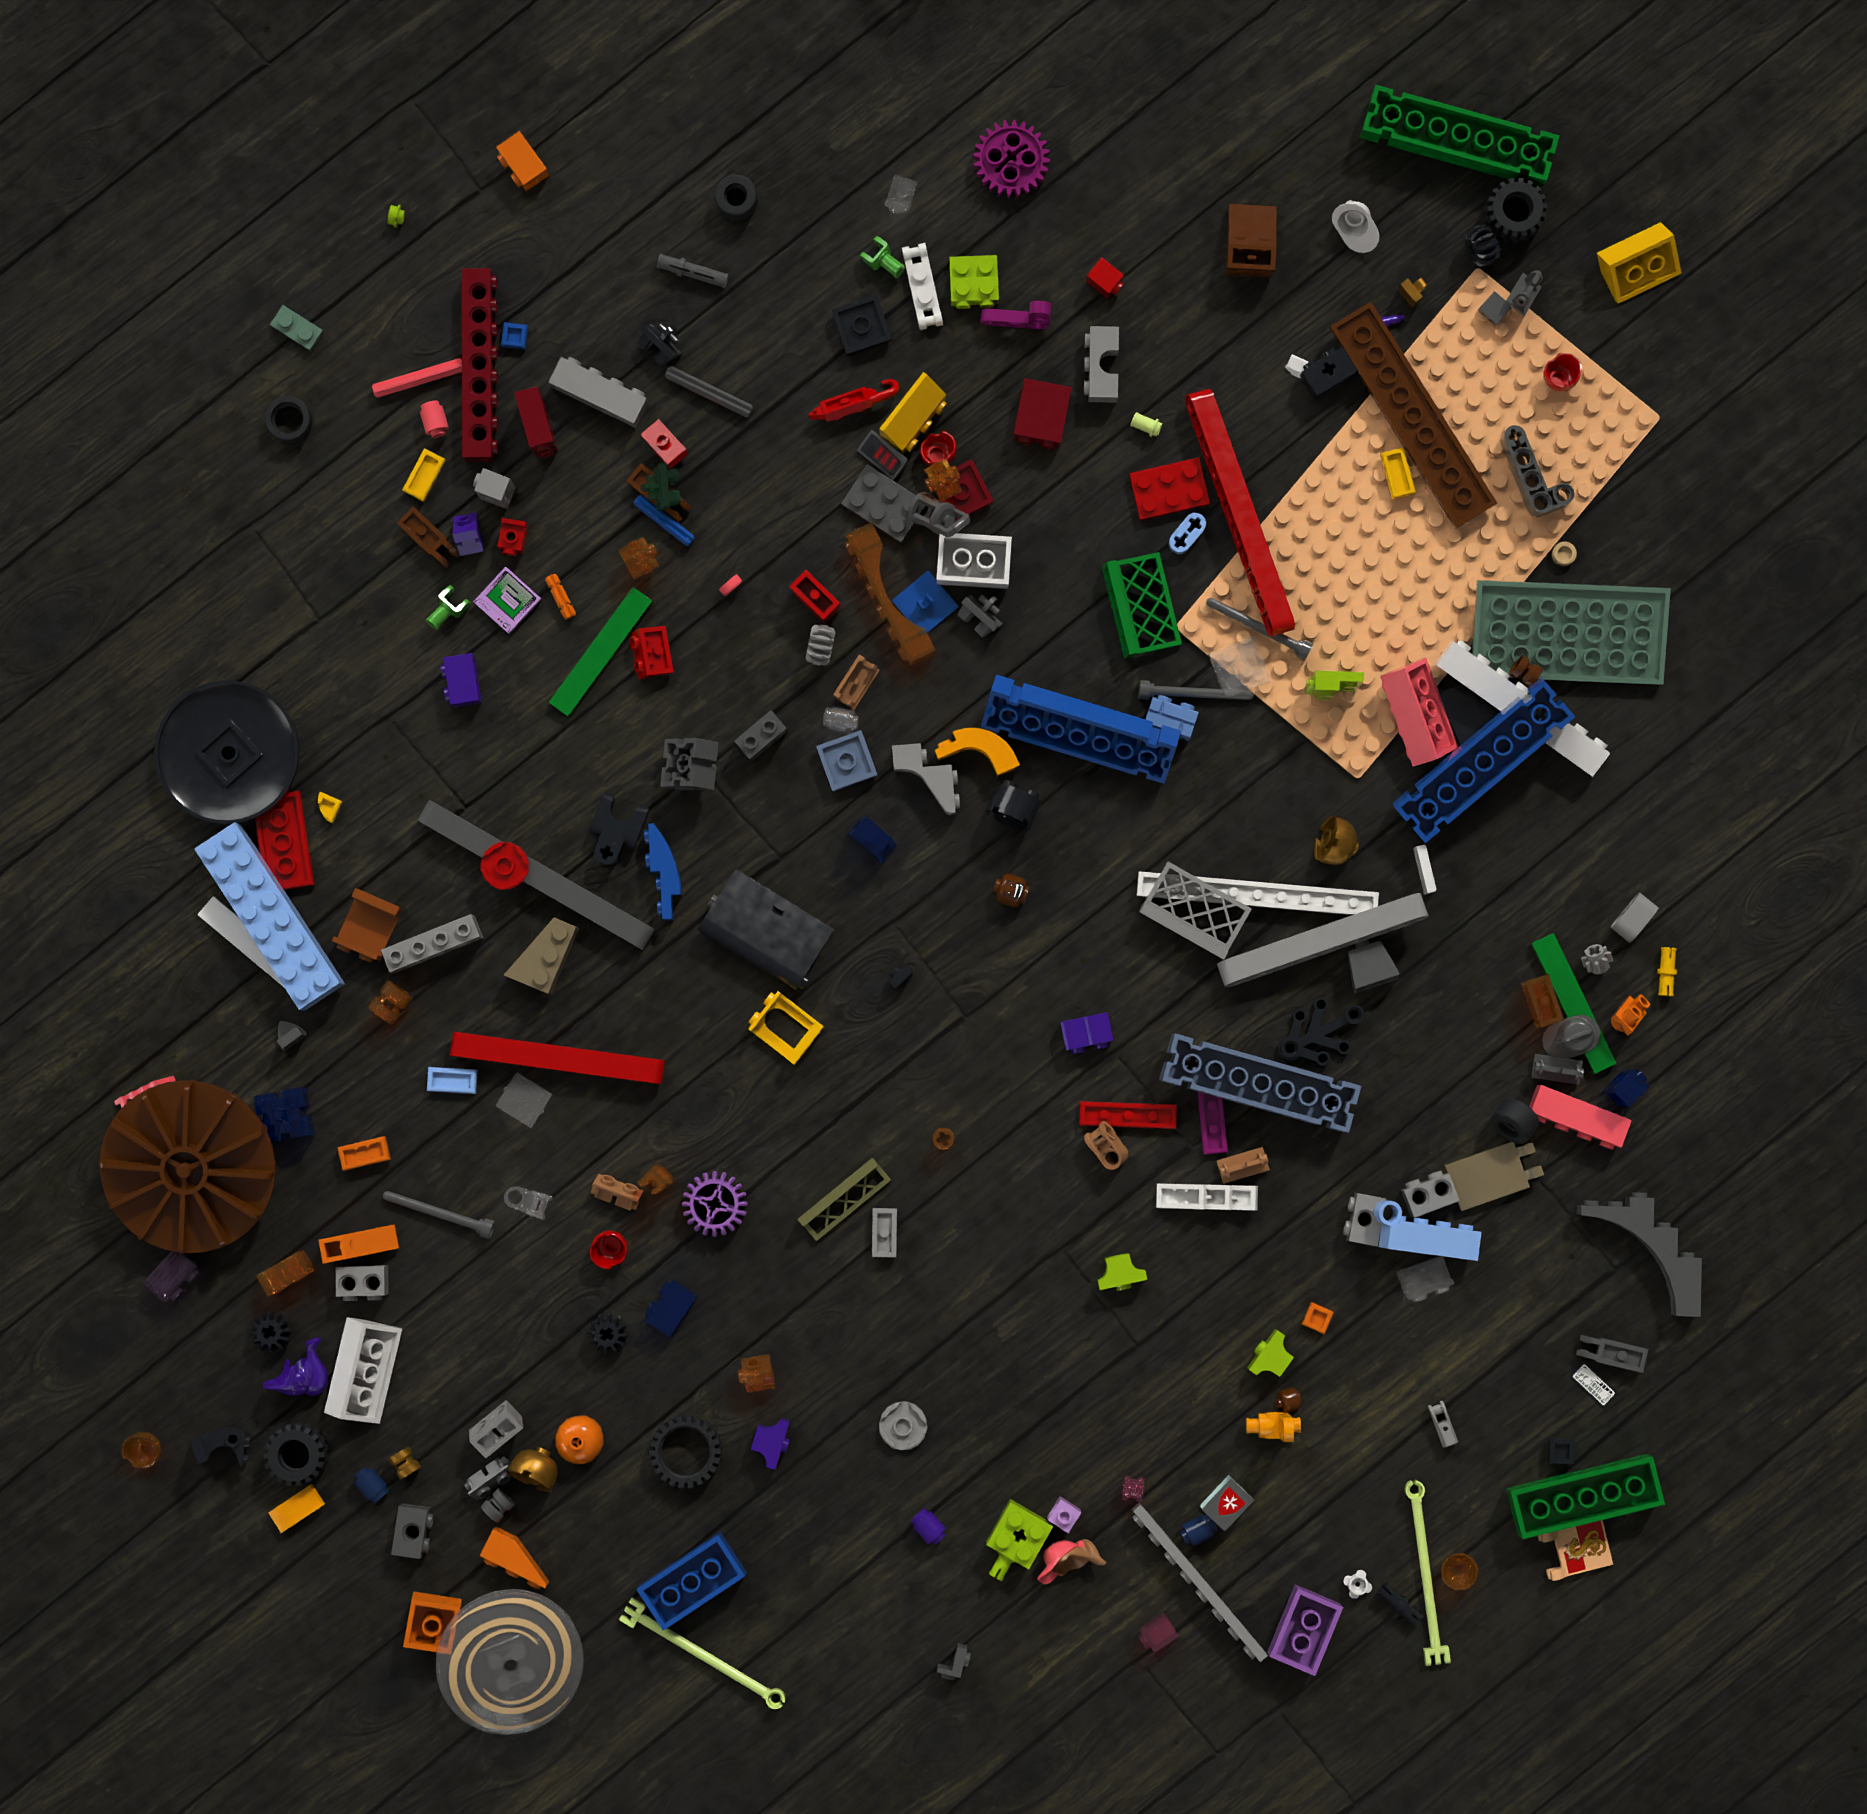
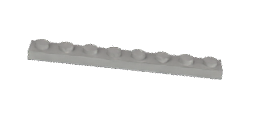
M1140 1502L1132 1508L1135 1513L1132 1518L1141 1528L1146 1526L1151 1533L1148 1537L1157 1547L1161 1544L1167 1552L1164 1556L1172 1565L1177 1563L1181 1567L1180 1575L1188 1584L1193 1582L1197 1586L1196 1594L1204 1603L1209 1601L1214 1606V1609L1211 1611L1220 1622L1225 1620L1230 1625L1227 1630L1236 1641L1240 1638L1246 1644L1243 1649L1252 1660L1256 1657L1260 1662L1268 1655Z

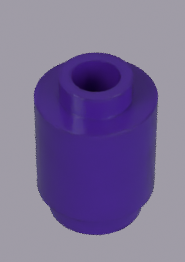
M925 1508L910 1521L914 1525L912 1528L928 1545L931 1542L936 1545L945 1536L943 1531L946 1527L931 1511L928 1512Z

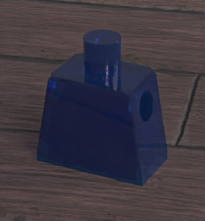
M864 815L847 833L880 863L897 846L888 834Z

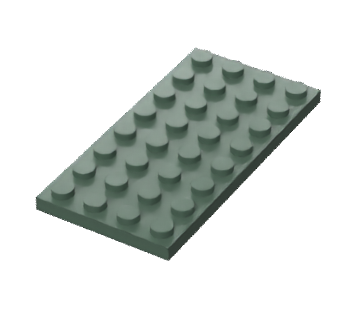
M1477 580L1472 654L1476 657L1478 654H1481L1491 661L1488 666L1496 671L1498 668H1501L1508 674L1516 660L1521 655H1524L1531 664H1537L1543 669L1538 678L1543 680L1663 685L1671 589Z

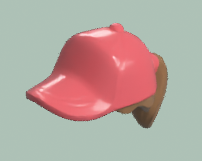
M1087 1539L1077 1541L1076 1543L1067 1540L1053 1542L1044 1551L1043 1558L1046 1568L1038 1576V1580L1043 1584H1048L1058 1575L1062 1576L1069 1570L1078 1569L1088 1561L1096 1565H1105L1106 1562L1100 1557L1095 1545Z

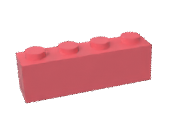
M1543 1085L1536 1086L1529 1105L1537 1115L1539 1122L1545 1124L1546 1120L1556 1123L1554 1128L1564 1132H1568L1569 1129L1577 1131V1137L1591 1141L1592 1138L1600 1140V1146L1611 1150L1614 1147H1622L1632 1121Z

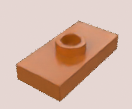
M386 1136L337 1147L343 1171L391 1160Z

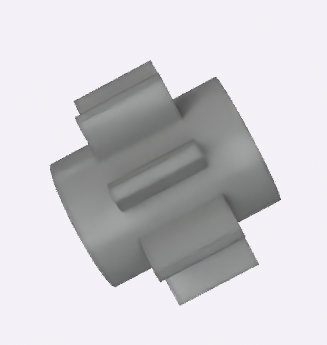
M1595 944L1589 946L1584 951L1586 956L1581 957L1583 967L1587 968L1588 973L1602 974L1610 968L1609 962H1612L1613 958L1606 946L1602 947Z

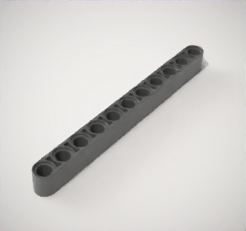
M431 800L427 802L417 819L419 822L480 857H483L485 851L492 845L502 842ZM527 856L529 860V873L524 881L525 883L638 948L644 949L655 930L654 928Z

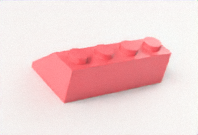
M1427 658L1420 659L1380 676L1382 688L1387 694L1390 710L1395 716L1398 732L1403 738L1406 754L1411 760L1412 766L1436 760L1458 748Z

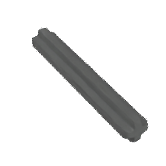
M669 366L665 373L666 379L744 417H749L753 410L751 404L673 366Z

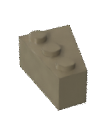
M553 918L507 970L504 976L545 993L552 994L579 928Z

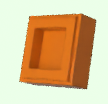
M1310 1302L1301 1324L1325 1334L1334 1312Z

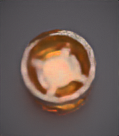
M387 980L380 989L381 995L375 996L367 1007L384 1021L393 1025L401 1015L399 1010L405 1009L413 998L398 985ZM386 999L394 1004L391 1009L383 1004Z

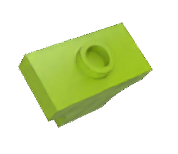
M1129 1253L1105 1258L1106 1272L1103 1277L1097 1279L1099 1290L1116 1287L1117 1291L1131 1288L1130 1283L1147 1280L1145 1269L1135 1268L1131 1263Z
M1275 1329L1266 1342L1262 1340L1254 1350L1256 1356L1247 1368L1256 1375L1268 1370L1280 1377L1294 1358L1284 1349L1283 1340L1285 1335Z

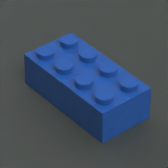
M719 1532L640 1584L636 1590L662 1630H665L745 1577L747 1572L722 1533Z

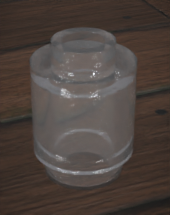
M835 706L832 708L826 707L823 726L828 727V730L851 734L852 730H857L859 716H856L855 710Z

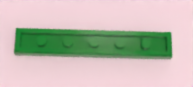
M634 587L630 590L551 698L549 703L568 717L572 714L653 601Z
M1554 933L1531 943L1566 1018L1585 1015L1595 1020ZM1600 1030L1599 1042L1595 1048L1584 1053L1593 1074L1617 1064Z

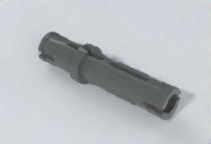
M662 253L657 261L656 268L658 269L661 268L677 273L676 276L679 277L684 275L726 288L729 278L728 273L686 262L685 258L677 259Z

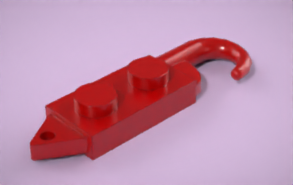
M886 379L881 381V384L891 385L890 389L877 393L872 388L862 387L821 401V405L808 414L810 420L826 419L829 422L839 420L843 416L855 412H862L872 407V404L895 396L900 389L899 383L893 379Z

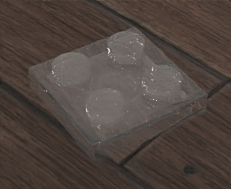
M1254 636L1208 654L1226 699L1271 682Z

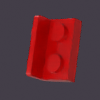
M666 626L639 628L631 633L630 647L634 650V670L638 674L639 680L650 676L674 673Z

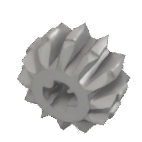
M822 624L814 625L811 628L806 653L807 662L819 666L829 663L835 637L834 628Z

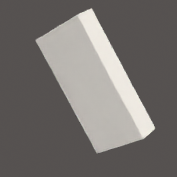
M1425 845L1416 846L1413 850L1424 895L1436 892L1437 889L1427 848Z

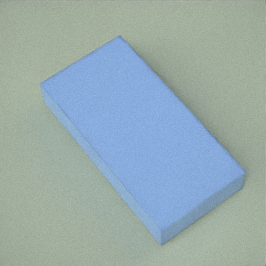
M428 1067L427 1091L476 1094L478 1070Z

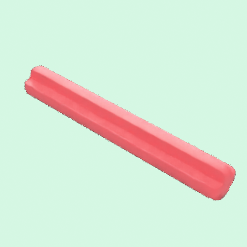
M457 358L372 385L374 395L379 398L461 373L462 359Z

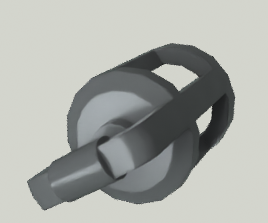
M928 492L918 493L909 504L908 517L910 521L931 529L937 535L941 534L945 537H952L970 523L968 514L956 509L955 506L948 502L936 499ZM919 503L928 506L924 516L916 513Z

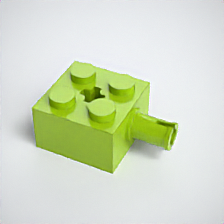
M1010 1499L986 1541V1545L998 1551L999 1554L989 1574L1003 1581L1012 1562H1017L1030 1569L1053 1528V1524ZM1021 1529H1024L1025 1537L1015 1539L1014 1531L1019 1532Z

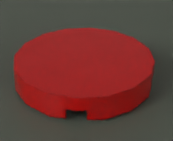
M499 842L485 851L482 857V875L491 886L497 889L511 890L525 881L529 873V860L526 853L513 843Z

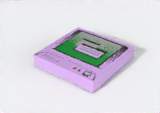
M505 567L473 602L510 635L542 599Z

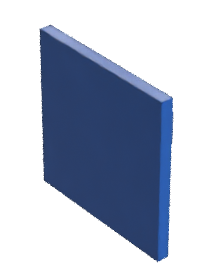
M929 571L925 572L892 600L922 637L959 607L944 588L937 584V580Z

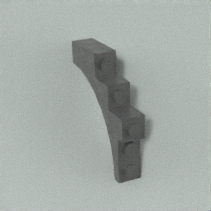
M1632 1192V1197H1625V1206L1620 1201H1608V1206H1598L1599 1201L1584 1200V1205H1577V1215L1597 1217L1612 1222L1630 1232L1645 1245L1657 1261L1665 1277L1670 1295L1671 1315L1701 1317L1702 1258L1694 1257L1693 1252H1680V1257H1677L1678 1228L1671 1227V1223L1656 1222V1227H1654V1198L1647 1197V1193Z

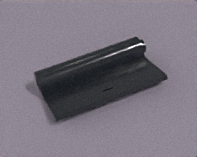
M737 869L698 928V931L795 991L798 987L803 989L810 978L806 975L834 930Z

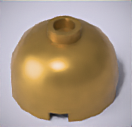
M1328 817L1319 830L1323 832L1321 841L1316 838L1314 857L1325 864H1343L1352 855H1355L1358 850L1357 834L1354 827L1348 821L1340 817Z
M537 1447L536 1451L527 1449L518 1453L507 1470L510 1475L527 1485L529 1483L537 1485L536 1489L551 1492L557 1478L556 1463L549 1457L551 1453L540 1447Z

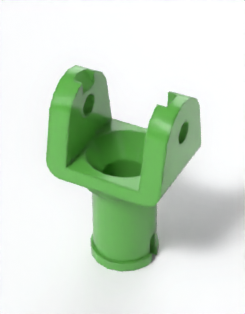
M876 236L873 240L881 248L877 255L871 258L862 252L859 257L873 270H877L882 266L895 278H898L903 273L905 265L893 258L887 242Z
M451 585L439 594L440 606L426 619V622L435 630L449 616L459 618L471 603L465 599L456 608L447 601L454 591Z

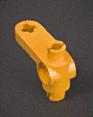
M1285 1412L1258 1413V1418H1246V1433H1258L1259 1438L1294 1442V1432L1301 1433L1300 1417L1293 1418Z

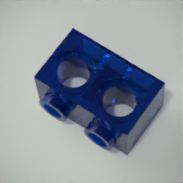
M1626 1069L1622 1070L1603 1091L1619 1107H1630L1650 1086L1645 1082L1647 1080L1646 1076L1638 1069L1636 1071Z

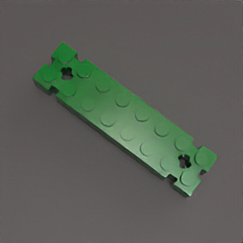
M1375 85L1359 138L1378 143L1380 138L1387 139V146L1502 178H1513L1514 181L1517 176L1524 177V183L1530 180L1533 182L1531 186L1536 187L1538 185L1539 188H1543L1547 182L1552 165L1550 160L1555 154L1560 135L1542 130L1539 135L1531 134V127L1404 92L1400 98L1393 96V89ZM1388 115L1393 116L1392 120L1387 119ZM1524 154H1530L1529 158H1526Z

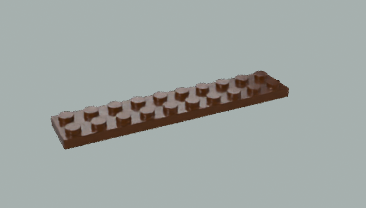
M1372 302L1330 326L1329 329L1339 345L1344 347L1357 368V373L1454 528L1461 527L1495 506L1497 501Z

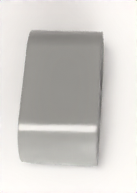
M1639 892L1614 921L1611 928L1630 943L1637 937L1659 908Z

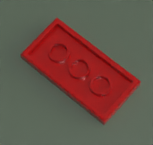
M301 791L288 792L272 809L255 818L260 854L284 891L315 886Z

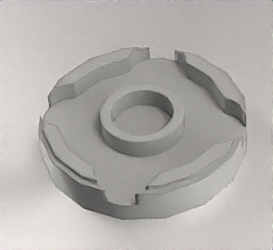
M907 1401L895 1402L888 1406L881 1415L879 1422L880 1434L884 1442L891 1448L910 1450L918 1446L925 1438L927 1420L923 1411L917 1405Z

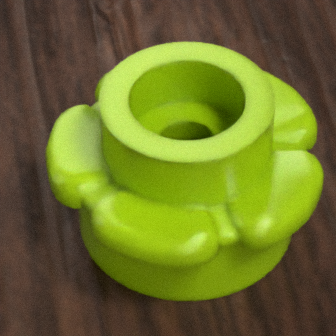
M391 205L389 209L387 224L394 225V228L398 224L402 225L404 221L405 211L401 210V205H398V207Z

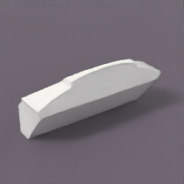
M1291 355L1285 368L1291 375L1301 378L1299 375L1304 371L1303 366L1308 361Z

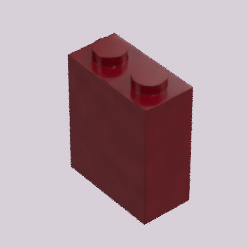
M1025 378L1013 439H1018L1017 442L1024 445H1031L1032 442L1039 443L1045 449L1053 450L1055 447H1060L1071 387Z
M538 386L514 392L528 443L535 457L546 458L554 455L553 452L558 451L545 401Z

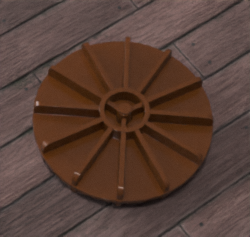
M197 1080L172 1081L156 1085L136 1095L113 1118L103 1139L98 1167H100L102 1186L109 1202V1209H113L121 1222L138 1236V1240H145L154 1246L179 1252V1254L207 1252L224 1247L237 1240L262 1216L270 1201L275 1184L277 1167L274 1149L266 1125H263L255 1112L238 1098L239 1095L232 1094L212 1084L198 1082Z

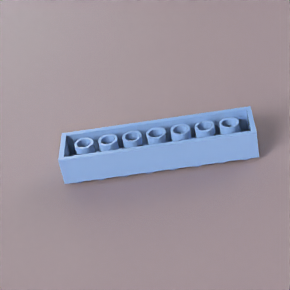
M234 822L195 848L202 862L299 1010H307L345 984L241 824Z

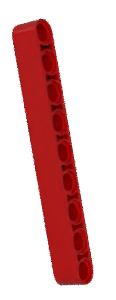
M453 1032L450 1056L662 1084L665 1060L460 1032Z

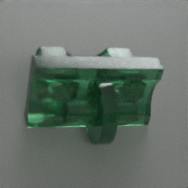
M659 463L658 467L653 468L654 475H647V483L641 485V491L648 492L649 500L656 499L657 511H664L668 507L681 503L680 492L669 491L668 483L678 482L679 473L678 469L667 467L666 463Z

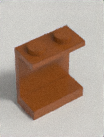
M355 888L352 897L355 899L338 937H333L332 941L338 943L336 948L350 953L352 949L359 952V958L370 963H372L373 959L380 961L383 955L381 950L386 948L403 908Z

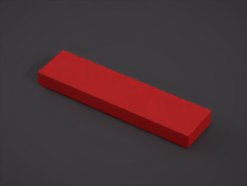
M1080 1101L1079 1126H1099L1102 1121H1105L1111 1127L1176 1129L1177 1105Z

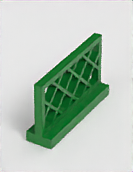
M1159 552L1120 561L1106 562L1102 566V571L1124 659L1182 645ZM1154 559L1156 571L1151 575L1141 567L1145 561ZM1129 565L1136 570L1130 580L1122 575L1120 566ZM1138 572L1150 579L1145 589L1133 583ZM1153 581L1161 586L1162 593L1159 598L1147 592ZM1130 586L1142 593L1136 603L1127 597L1126 592ZM1144 595L1156 602L1150 612L1139 606ZM1158 604L1167 609L1168 616L1165 621L1153 615ZM1136 609L1147 616L1142 626L1133 621L1132 615ZM1150 618L1161 625L1156 635L1144 628ZM1164 627L1173 633L1174 641L1166 643L1159 638ZM1141 632L1153 639L1149 647L1140 648L1138 637Z

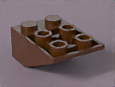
M1229 204L1225 275L1273 277L1276 263L1277 206Z

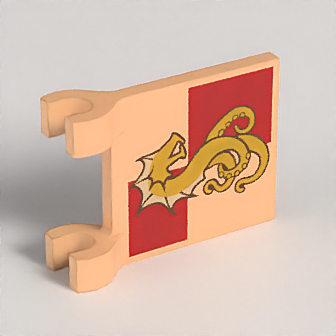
M1603 1520L1538 1536L1539 1541H1555L1560 1567L1546 1569L1549 1580L1556 1581L1570 1575L1613 1565Z

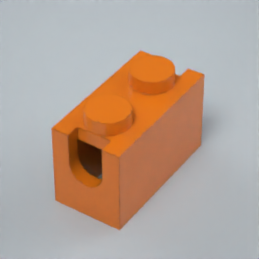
M520 131L496 147L500 154L497 156V159L504 169L509 167L513 172L510 177L518 188L523 186L527 192L549 176L547 168Z

